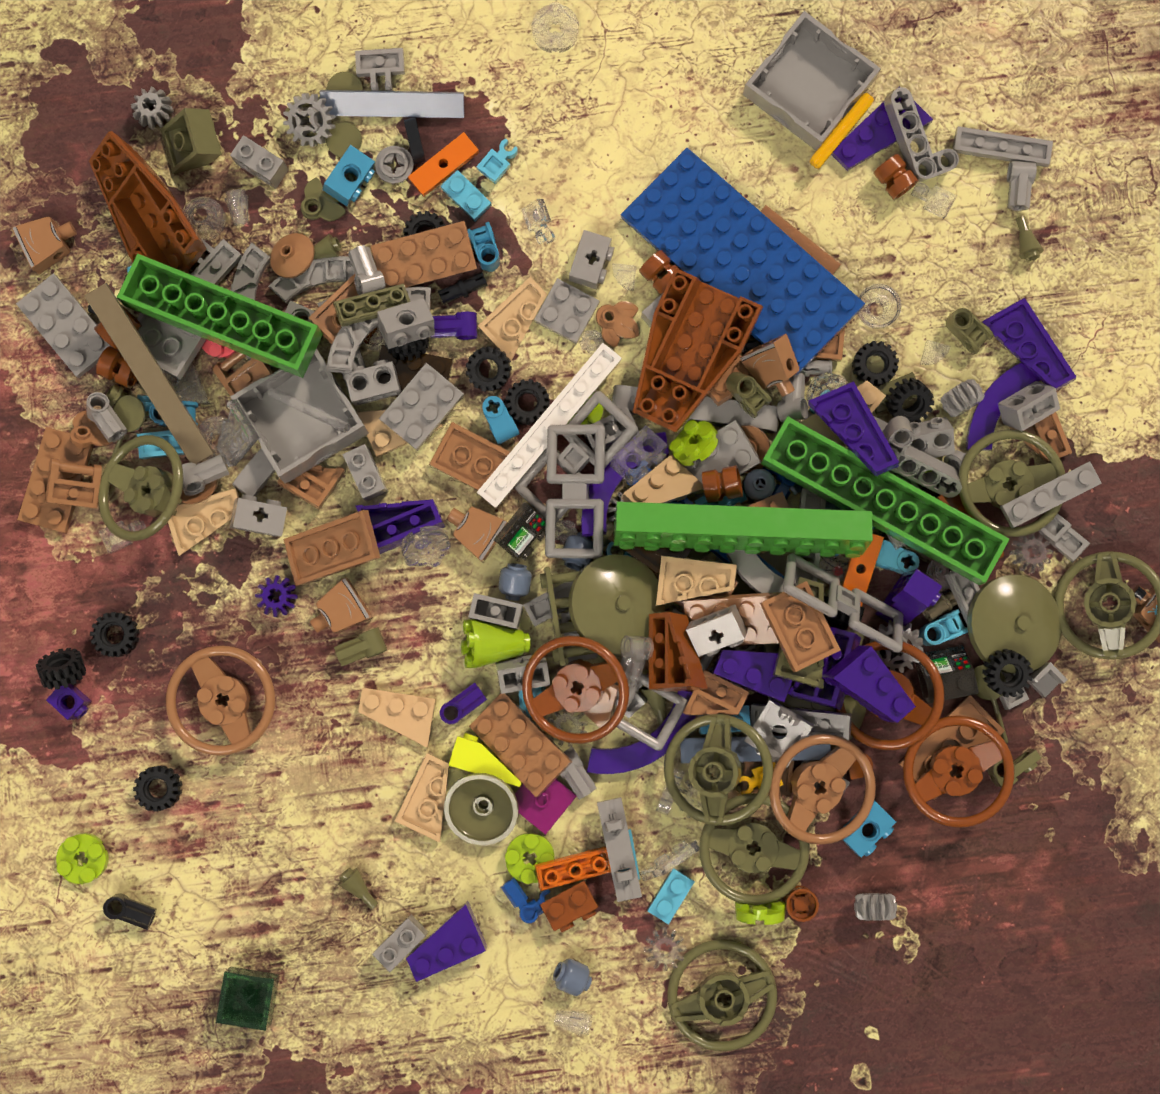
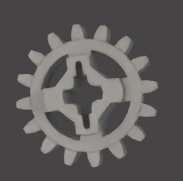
M303 93L301 97L294 96V102L287 103L290 111L283 112L288 117V120L284 121L283 125H289L290 127L286 133H293V141L301 140V146H308L309 144L310 147H315L317 142L319 144L326 143L325 138L332 137L329 129L336 127L331 123V120L335 119L336 115H330L329 113L333 107H326L327 99L321 98L318 100V94H311L310 96L309 93ZM307 103L312 104V107L307 109L306 107L303 108L302 105ZM313 132L317 133V135L308 136L307 133Z
M889 620L887 627L883 624L879 625V631L891 639L893 637V622ZM911 623L907 624L906 627L903 626V642L907 643L909 639L913 646L923 651V638H918L919 630L911 631ZM881 650L875 651L886 667H890V671H895V668H899V671L904 673L905 666L913 669V662L919 663L917 659L904 652L896 653L892 650H885V654H883Z

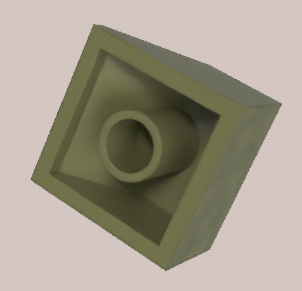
M184 108L160 129L173 174L209 165L222 155L209 109Z

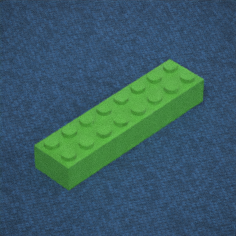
M138 253L117 295V299L127 308L301 378L304 377L323 335L318 325Z

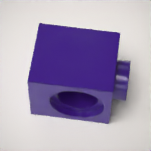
M71 683L68 684L69 687L67 688L61 686L60 689L54 690L46 699L67 720L83 717L89 710L87 706L92 702ZM69 696H72L75 700V705L72 709L66 704Z

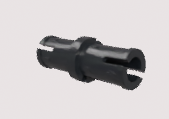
M480 272L463 281L459 279L456 284L438 290L443 305H446V303L462 296L464 298L469 297V293L487 287L488 284L483 273Z

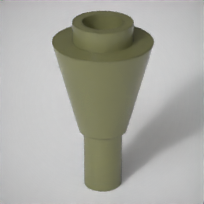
M1018 217L1016 222L1020 232V258L1026 259V261L1036 260L1044 249L1032 231L1029 230L1026 217Z
M328 234L315 244L314 259L339 257V251L342 248L338 238Z
M644 686L641 688V691L653 711H655L658 725L660 726L666 718L664 710L665 698Z
M348 868L339 876L341 881L338 885L357 898H361L370 910L378 904L368 892V888L358 868L353 870Z

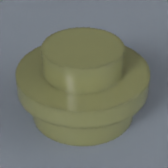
M113 384L107 392L106 396L111 407L121 397L126 395L123 392L124 386Z

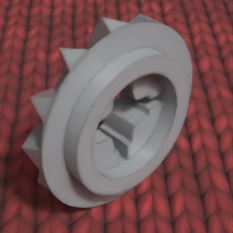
M389 146L377 155L375 168L383 181L393 185L395 183H403L412 173L414 164L411 154L406 149L400 146ZM396 157L398 164L402 166L397 167L395 174H393L391 167L387 165L393 164V160Z

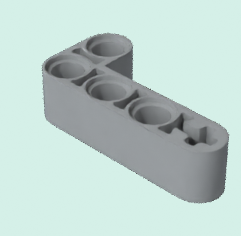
M900 87L889 93L885 97L884 105L903 160L907 164V170H911L919 182H923L956 168L959 157L953 149L948 148L932 154L911 92L907 88ZM895 98H896V99H899V98H900V99H901V103H900V102L896 103V102H895ZM905 109L906 112L899 115V111L901 112ZM903 118L909 120L910 129H906L902 125ZM911 141L917 143L919 148L917 153L912 151L910 147ZM942 155L948 159L947 167L941 163ZM920 164L926 167L927 172L925 176L919 172Z
M903 416L892 418L882 431L899 461V467L892 469V471L945 497L957 496L962 490L957 470L910 446L914 439L910 421Z

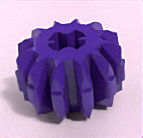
M275 575L274 583L269 577L265 578L267 586L258 585V588L263 590V593L255 594L256 598L263 599L257 606L259 608L265 607L264 614L266 615L272 612L273 617H279L280 610L283 615H288L286 607L288 606L292 609L296 607L295 604L290 602L291 599H298V595L291 594L296 589V586H288L290 582L288 578L283 579L281 582V577ZM275 591L282 594L279 596V602L272 600L275 596Z

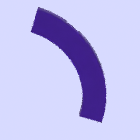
M1022 362L1003 373L984 392L985 396L976 405L977 407L969 423L966 451L979 439L994 432L1000 417L999 402L1033 382L1041 381ZM993 443L985 447L982 451L992 450Z
M666 432L650 434L626 444L605 467L604 482L589 485V499H601L604 502L603 535L607 533L606 518L611 496L620 482L642 462L646 464L650 461L669 456ZM582 509V537L593 536L594 509Z
M687 690L677 692V694L686 698L687 702L693 691ZM675 703L673 704L670 712L668 713L667 717L662 722V724L649 735L657 739L664 724L666 723L673 708L675 707ZM682 713L663 749L660 751L651 748L641 741L616 748L592 747L587 772L617 774L636 770L651 764L666 754L669 743L674 735L685 724L695 719L696 715H685Z

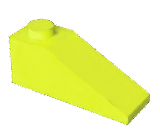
M464 733L463 737L457 736L449 766L472 773L491 774L502 779L505 783L518 787L521 786L522 782L490 749L477 741V736Z

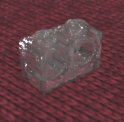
M645 425L612 458L610 467L632 486L637 480L639 481L650 472L648 469L653 464L657 466L664 460L668 444ZM649 445L655 451L647 452L643 449V446ZM634 462L637 464L638 468L631 469L626 465V463Z

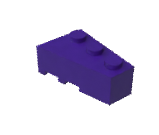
M433 499L392 504L379 503V505L367 506L355 505L358 512L362 510H368L379 554L445 528L441 514Z
M831 627V631L841 651L824 658L822 676L860 645L861 637L856 633ZM825 679L823 689L796 682L787 693L795 698L838 710L842 709L846 695L841 689Z
M858 645L822 676L823 679L837 686L843 693L860 702L859 704L884 721L898 723L916 707L872 646Z
M720 650L711 672L716 676L780 702L785 701L792 680L773 675L778 653Z
M469 902L464 903L462 907L419 944L406 958L416 982L486 951L488 946Z

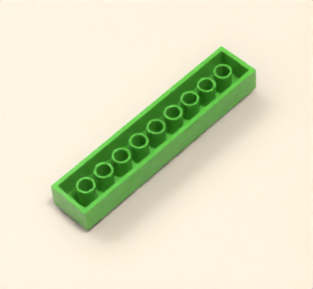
M788 416L761 462L763 466L843 510L872 511L873 527L978 585L986 583L1009 541V538L888 471L875 476L852 451Z
M617 502L614 516V546L627 550L633 549L636 546L644 547L646 550H658L659 547L669 548L671 551H683L685 548L695 549L696 552H708L710 549H716L722 553L745 550L747 554L770 551L772 555L795 552L797 556L820 553V556L823 557L845 554V557L857 558L864 554L873 541L872 511Z

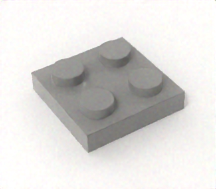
M557 278L534 322L577 345L600 301Z

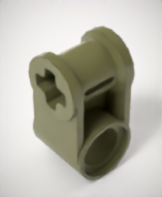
M966 308L957 309L946 319L948 330L973 354H977L982 344L987 339L991 340L994 336L989 327ZM956 316L963 318L964 326H959L956 323Z
M733 372L728 376L726 381L728 391L739 402L741 408L752 418H756L758 416L757 412L766 403L772 401L769 394L751 376L741 372ZM743 381V386L739 389L740 383Z

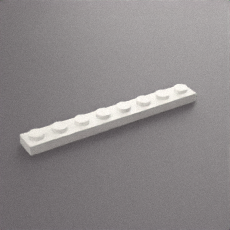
M602 343L477 493L494 508H497L547 449L548 427L550 425H567L622 358Z

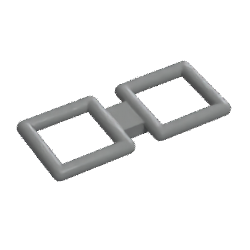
M596 391L567 425H580L600 403L626 428L605 452L606 467L638 431V427L601 391ZM563 435L570 444L562 453L557 451V464L567 474H581V470L588 462L595 467V453L577 435ZM547 449L515 486V490L545 520L546 506L527 488V485L547 464ZM556 509L555 524L569 509Z
M601 424L550 425L547 429L546 480L549 484H563L562 499H548L546 501L545 555L548 558L598 559L603 556L604 502L601 499H589V484H601L604 482L605 427ZM595 434L594 474H556L557 435ZM556 509H594L593 549L555 548Z
M793 553L787 556L783 585L785 593L829 617H835L839 610L849 615V627L896 653L902 651L903 613L860 589L855 588L850 591L842 587L838 577ZM796 567L829 584L828 604L794 586ZM861 602L893 619L892 639L859 621Z
M678 609L671 610L673 613L685 615L684 612ZM705 654L702 656L700 663L703 671L707 670L714 655L707 656ZM641 672L635 674L629 685L627 708L641 684L649 688V677ZM652 690L676 704L657 739L623 719L617 728L657 751L662 750L688 703L686 698L675 691Z

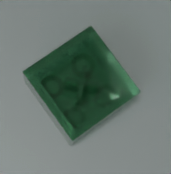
M237 967L228 968L223 976L216 1023L266 1031L272 1025L280 974Z

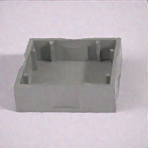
M804 11L784 35L778 48L764 60L745 84L743 95L817 151L876 80L881 68L856 49L841 42L831 30Z
M317 349L303 378L279 369L275 373L260 378L230 396L245 422L259 440L263 452L278 477L284 483L290 482L369 434L333 374L326 371L327 364Z

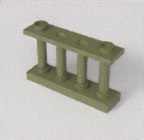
M549 566L544 568L543 574H540L542 589L547 588L555 638L561 637V633L574 632L576 630L572 622L559 624L557 609L569 607V597L555 599L553 584L572 582L581 570L551 575ZM579 646L560 647L552 651L554 662H559V667L566 665L565 658L595 653Z

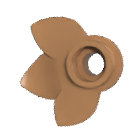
M620 301L614 306L603 305L597 310L596 322L602 327V338L608 345L616 347L620 337L631 339L639 336L638 325L633 319L639 310L638 307L633 303ZM606 312L611 314V321L605 319Z
M82 411L74 417L70 440L76 447L88 448L92 444L100 447L112 443L106 440L97 425L87 417L86 411Z

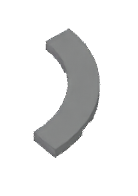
M251 243L237 265V271L230 291L255 300L258 283L271 257Z
M348 256L314 259L310 267L303 274L295 278L279 276L268 287L288 304L293 298L309 288L331 282H346L355 273Z
M431 287L406 288L410 301L424 298L430 310ZM378 318L341 327L332 343L326 371L351 374L357 350L368 334L378 326Z
M735 550L733 553H726L730 563L737 564L736 572L756 593L784 592V579L771 571L756 554H747L745 550Z

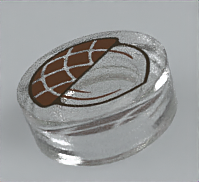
M378 326L362 342L367 349L378 350L381 348V345L385 344Z

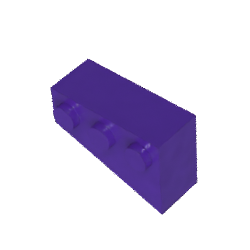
M915 569L900 576L883 603L903 613V626H906L930 605L934 606L941 596L939 590L942 586L918 569ZM879 611L875 613L887 623H889V620L893 622V619Z

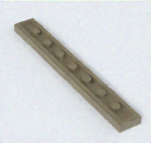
M104 283L84 295L189 462L198 464L213 455L214 451L109 285Z

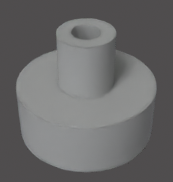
M955 450V453L945 456L944 463L954 467L959 474V469L966 453Z

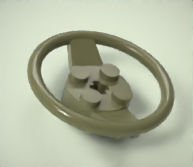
M1014 429L1000 430L979 439L964 456L958 474L962 485L959 496L971 518L1006 537L1026 536L1048 525L1055 518L1062 504L1048 510L1035 522L1012 529L1011 527L991 522L977 510L974 504L991 503L994 507L1001 510L1000 506L1065 474V470L1055 450L1040 437L1026 431L1021 432ZM1017 439L1028 442L1040 449L1050 461L1049 464L1027 466L1022 461L1003 460L991 466L983 478L968 483L969 470L976 456L985 447L1000 440ZM1006 479L1012 483L1011 491L1003 487Z
M154 435L135 437L123 444L107 463L99 486L98 504L105 526L116 537L126 541L147 539L160 531L171 517L176 515L177 511L175 510L178 504L182 502L183 468L178 453L168 441ZM143 445H154L162 449L168 456L173 475L168 471L153 466H138L136 469L119 465V463L133 449ZM110 483L125 492L124 501L129 503L135 512L154 518L158 517V519L147 528L139 531H127L119 527L109 509L108 495Z
M1114 551L1091 554L1074 563L1060 579L1054 599L1058 605L1061 631L1067 641L1079 651L1099 659H1123L1143 651L1159 636L1160 578L1148 564L1137 557ZM1118 562L1128 564L1144 574L1153 586L1157 598V614L1151 629L1141 640L1124 648L1125 628L1135 613L1136 598L1133 590L1122 581ZM1095 563V582L1085 594L1084 607L1091 622L1098 627L1103 649L1096 648L1082 641L1070 628L1064 613V598L1070 582L1080 571ZM1108 597H1112L1113 601L1118 603L1117 606H1113V610H1107V607L1102 605L1103 602H1107Z
M711 714L693 719L674 735L665 755L664 777L672 799L687 815L706 824L730 825L750 817L764 803L772 783L773 762L767 744L752 726L730 715ZM710 725L703 749L692 757L688 767L689 781L700 793L702 812L689 804L680 793L674 777V759L680 744L690 733L700 727ZM731 727H734L746 734L756 745L763 763V779L757 795L746 807L735 813L725 815L728 793L736 788L742 774L738 755L731 751ZM714 765L718 766L721 772L716 778L713 777V773L709 772V769L713 768Z
M757 793L743 794L727 800L726 813L738 806L749 804ZM768 795L763 805L771 807L770 797ZM780 800L783 811L787 816L790 806ZM746 822L739 825L736 829L714 828L716 825L705 823L699 843L701 865L710 883L727 898L748 905L768 904L786 896L802 879L809 861V843L799 840V850L777 840L776 835L768 827L758 822ZM753 841H757L758 851L750 854V850L746 849L747 844L751 845ZM709 848L730 856L732 862L739 869L747 873L766 872L770 867L795 871L786 883L772 892L760 895L744 894L730 888L719 878L712 866Z
M711 940L695 946L678 961L670 976L667 999L672 1019L686 1038L705 1049L732 1051L751 1044L765 1032L775 1013L777 988L770 967L755 950L733 940ZM713 950L735 951L749 958L760 970L737 977L733 972H715L700 983L699 991L677 999L678 985L684 970L695 958ZM721 993L730 995V998H727L728 1003L723 1004L722 1001H717ZM767 993V1004L761 1020L749 1033L740 1038L729 1041L711 1040L696 1033L686 1023V1021L708 1019L720 1026L734 1025L743 1019L749 1004Z

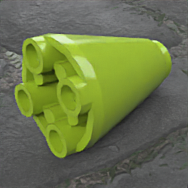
M477 619L463 621V633L466 634V640L461 641V654L465 655V668H478L518 657L530 651L529 633H523L521 630Z

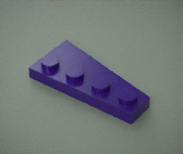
M895 98V102H896V103H898V102L901 103V99H900V98H899V99H896V98ZM884 102L858 125L831 154L847 171L897 142ZM915 102L922 125L925 127L932 123L933 119ZM905 109L901 112L899 111V115L906 112ZM903 118L902 125L904 128L910 129L909 120Z
M1025 298L982 321L993 332L994 337L1046 385L1056 388L1057 391L1076 380V375Z
M854 381L808 401L810 408L875 476L899 467V461Z

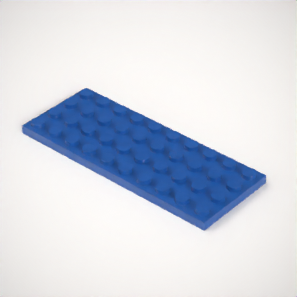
M686 148L620 214L621 218L657 251L662 250L671 259L670 262L681 271L691 274L701 282L738 298L741 296L762 305L763 309L751 335L761 344H764L787 334L799 365V372L796 375L865 306V303L689 148Z

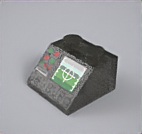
M524 502L493 541L518 563L521 559L526 561L534 551L532 545L537 540L541 542L545 538L546 520L528 503Z
M963 645L925 653L936 665L941 675L944 686V701L979 694L974 668ZM920 662L916 663L924 702L933 703L934 688L932 680L925 667Z

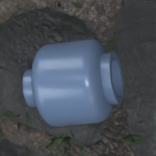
M755 469L747 474L743 480L742 488L748 499L759 502L773 494L776 483L770 472L765 469Z
M579 532L577 535L568 536L563 548L593 549V541H591L590 536L582 537V534ZM562 558L565 566L576 571L582 570L593 560Z
M508 563L507 567L502 568L500 571L498 589L506 595V599L519 601L520 597L526 596L530 592L532 574L525 565Z
M569 958L559 962L553 973L556 988L573 996H578L583 991H587L591 985L592 977L589 976L590 971L587 965Z

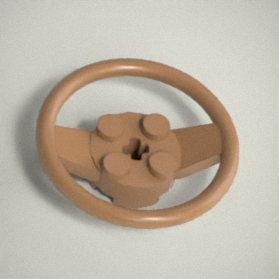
M231 646L207 647L187 657L173 673L166 692L167 715L175 733L191 748L209 755H230L253 745L267 730L275 709L274 686L266 668L250 653ZM212 656H230L240 659L254 669L259 676L265 692V708L259 724L252 732L250 731L246 714L249 708V701H251L247 686L243 681L227 676L211 658ZM191 667L201 687L197 693L200 713L211 724L220 725L231 744L218 746L201 742L187 732L182 725L176 709V694L181 679ZM221 695L229 696L230 700L227 701L228 705L226 707L224 704L220 705L219 703Z
M831 734L809 736L790 746L777 761L773 769L772 783L769 791L771 807L779 824L796 839L810 844L835 843L853 834L868 817L875 799V776L866 755L851 741ZM819 744L837 746L820 760L801 763L794 770L790 779L793 799L786 816L780 802L779 789L782 774L788 763L799 752L808 747ZM857 760L862 768L866 787L863 804L855 818L842 829L829 834L806 832L818 812L826 814L840 802L843 791L846 788V783L842 777ZM816 782L820 784V788L818 790H816V788L814 787V784Z

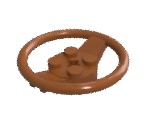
M564 636L550 640L533 653L524 670L522 693L525 706L535 723L547 734L558 740L576 744L597 741L610 734L625 715L629 701V686L625 671L610 650L592 639L580 636ZM564 646H579L597 653L606 661L597 664H591L588 661H583V659L570 661L558 671L556 677L552 680V685L533 698L532 679L534 671L539 662L549 652ZM576 681L578 684L582 683L584 685L581 690L577 688ZM618 682L619 700L617 708L610 720L595 731L582 734L569 733L553 726L543 717L562 709L570 713L590 710L602 699L604 690Z
M875 641L864 645L872 646L875 651L890 650ZM903 642L901 652L917 659L925 667L932 680L934 688L933 707L916 695L912 682L906 676L891 670V674L916 706L903 719L919 724L921 727L907 737L896 740H882L865 734L851 721V736L875 749L898 750L916 744L932 731L943 710L944 686L936 665L923 651L906 642ZM844 702L842 709H835L836 712L847 713Z
M948 716L940 718L926 737L908 747L904 758L903 777L910 799L929 819L949 827H970L987 821L1004 806L1013 787L1014 763L1006 742L991 726L972 717ZM950 726H966L982 732L991 739V741L968 748L953 745L940 748L932 755L929 769L916 782L914 781L913 766L917 751L922 743L934 732ZM1003 760L1004 779L1001 790L994 802L982 812L968 817H951L937 812L926 803L942 794L950 796L969 794L982 781V772ZM953 764L960 768L958 776L950 775V772L953 770Z

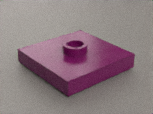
M557 779L539 797H535L524 784L515 793L519 814L545 835L577 797L576 794Z

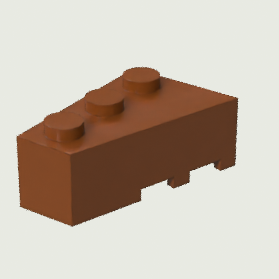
M673 612L649 614L650 690L673 692L708 689L700 659L686 632L689 624L687 615Z

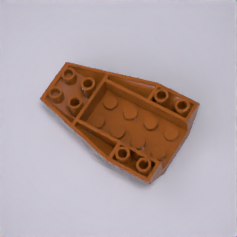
M113 131L108 132L90 158L89 163L132 263L138 253L188 273L206 251V246L171 191L156 172L122 138Z
M675 268L653 315L633 413L677 433L742 353L763 306L740 296L738 298L701 282L697 277Z

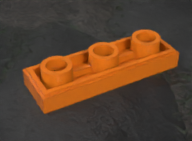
M463 132L410 174L408 179L421 195L425 197L456 170L479 154V149ZM443 163L448 164V166L445 168L440 167V165Z
M873 534V541L864 554L857 558H850L842 587L850 591L857 588L865 593L867 592L882 546L883 536ZM859 564H863L864 569L861 572L856 571V567Z
M606 846L534 865L541 891L611 872ZM574 866H577V870L575 872H571V869Z

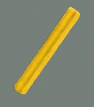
M864 93L814 153L809 161L814 168L819 169L869 109L874 102L872 96Z

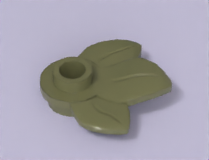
M317 177L307 183L304 189L305 199L301 203V212L304 217L309 220L322 218L326 221H335L346 213L345 209L338 204V200L323 191L322 183ZM312 205L317 206V210L315 212L309 211V208Z

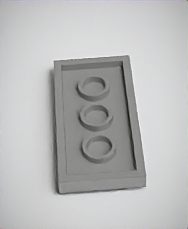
M54 273L16 303L77 378H80L98 363L102 352L110 346L94 330V327L97 325L96 322Z

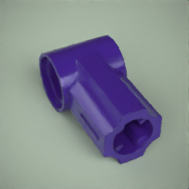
M465 311L458 312L455 315L433 316L435 335L430 336L431 338L456 337L459 340L478 338L477 313Z
M474 682L441 707L440 717L447 724H456L484 703L487 698ZM454 706L457 708L458 716L456 719L447 720L445 718L444 712L447 707Z

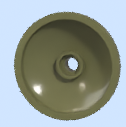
M473 773L460 778L451 786L445 798L444 814L451 830L462 840L475 845H492L502 841L512 832L518 819L519 807L513 790L502 779L487 773ZM485 800L488 802V805L483 806L480 801Z

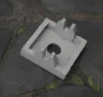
M770 698L753 728L764 739L770 751L772 762L779 760L790 746L806 738L814 724ZM776 725L784 726L787 730L786 737L782 739L776 738L772 733L773 727ZM747 736L744 741L755 747L757 754L760 755L756 745Z

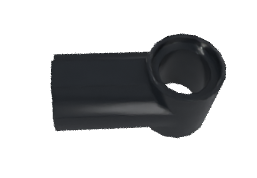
M121 893L113 895L103 905V912L109 919H119L149 930L157 908L132 900L127 895ZM114 900L122 904L121 912L113 910L112 902Z

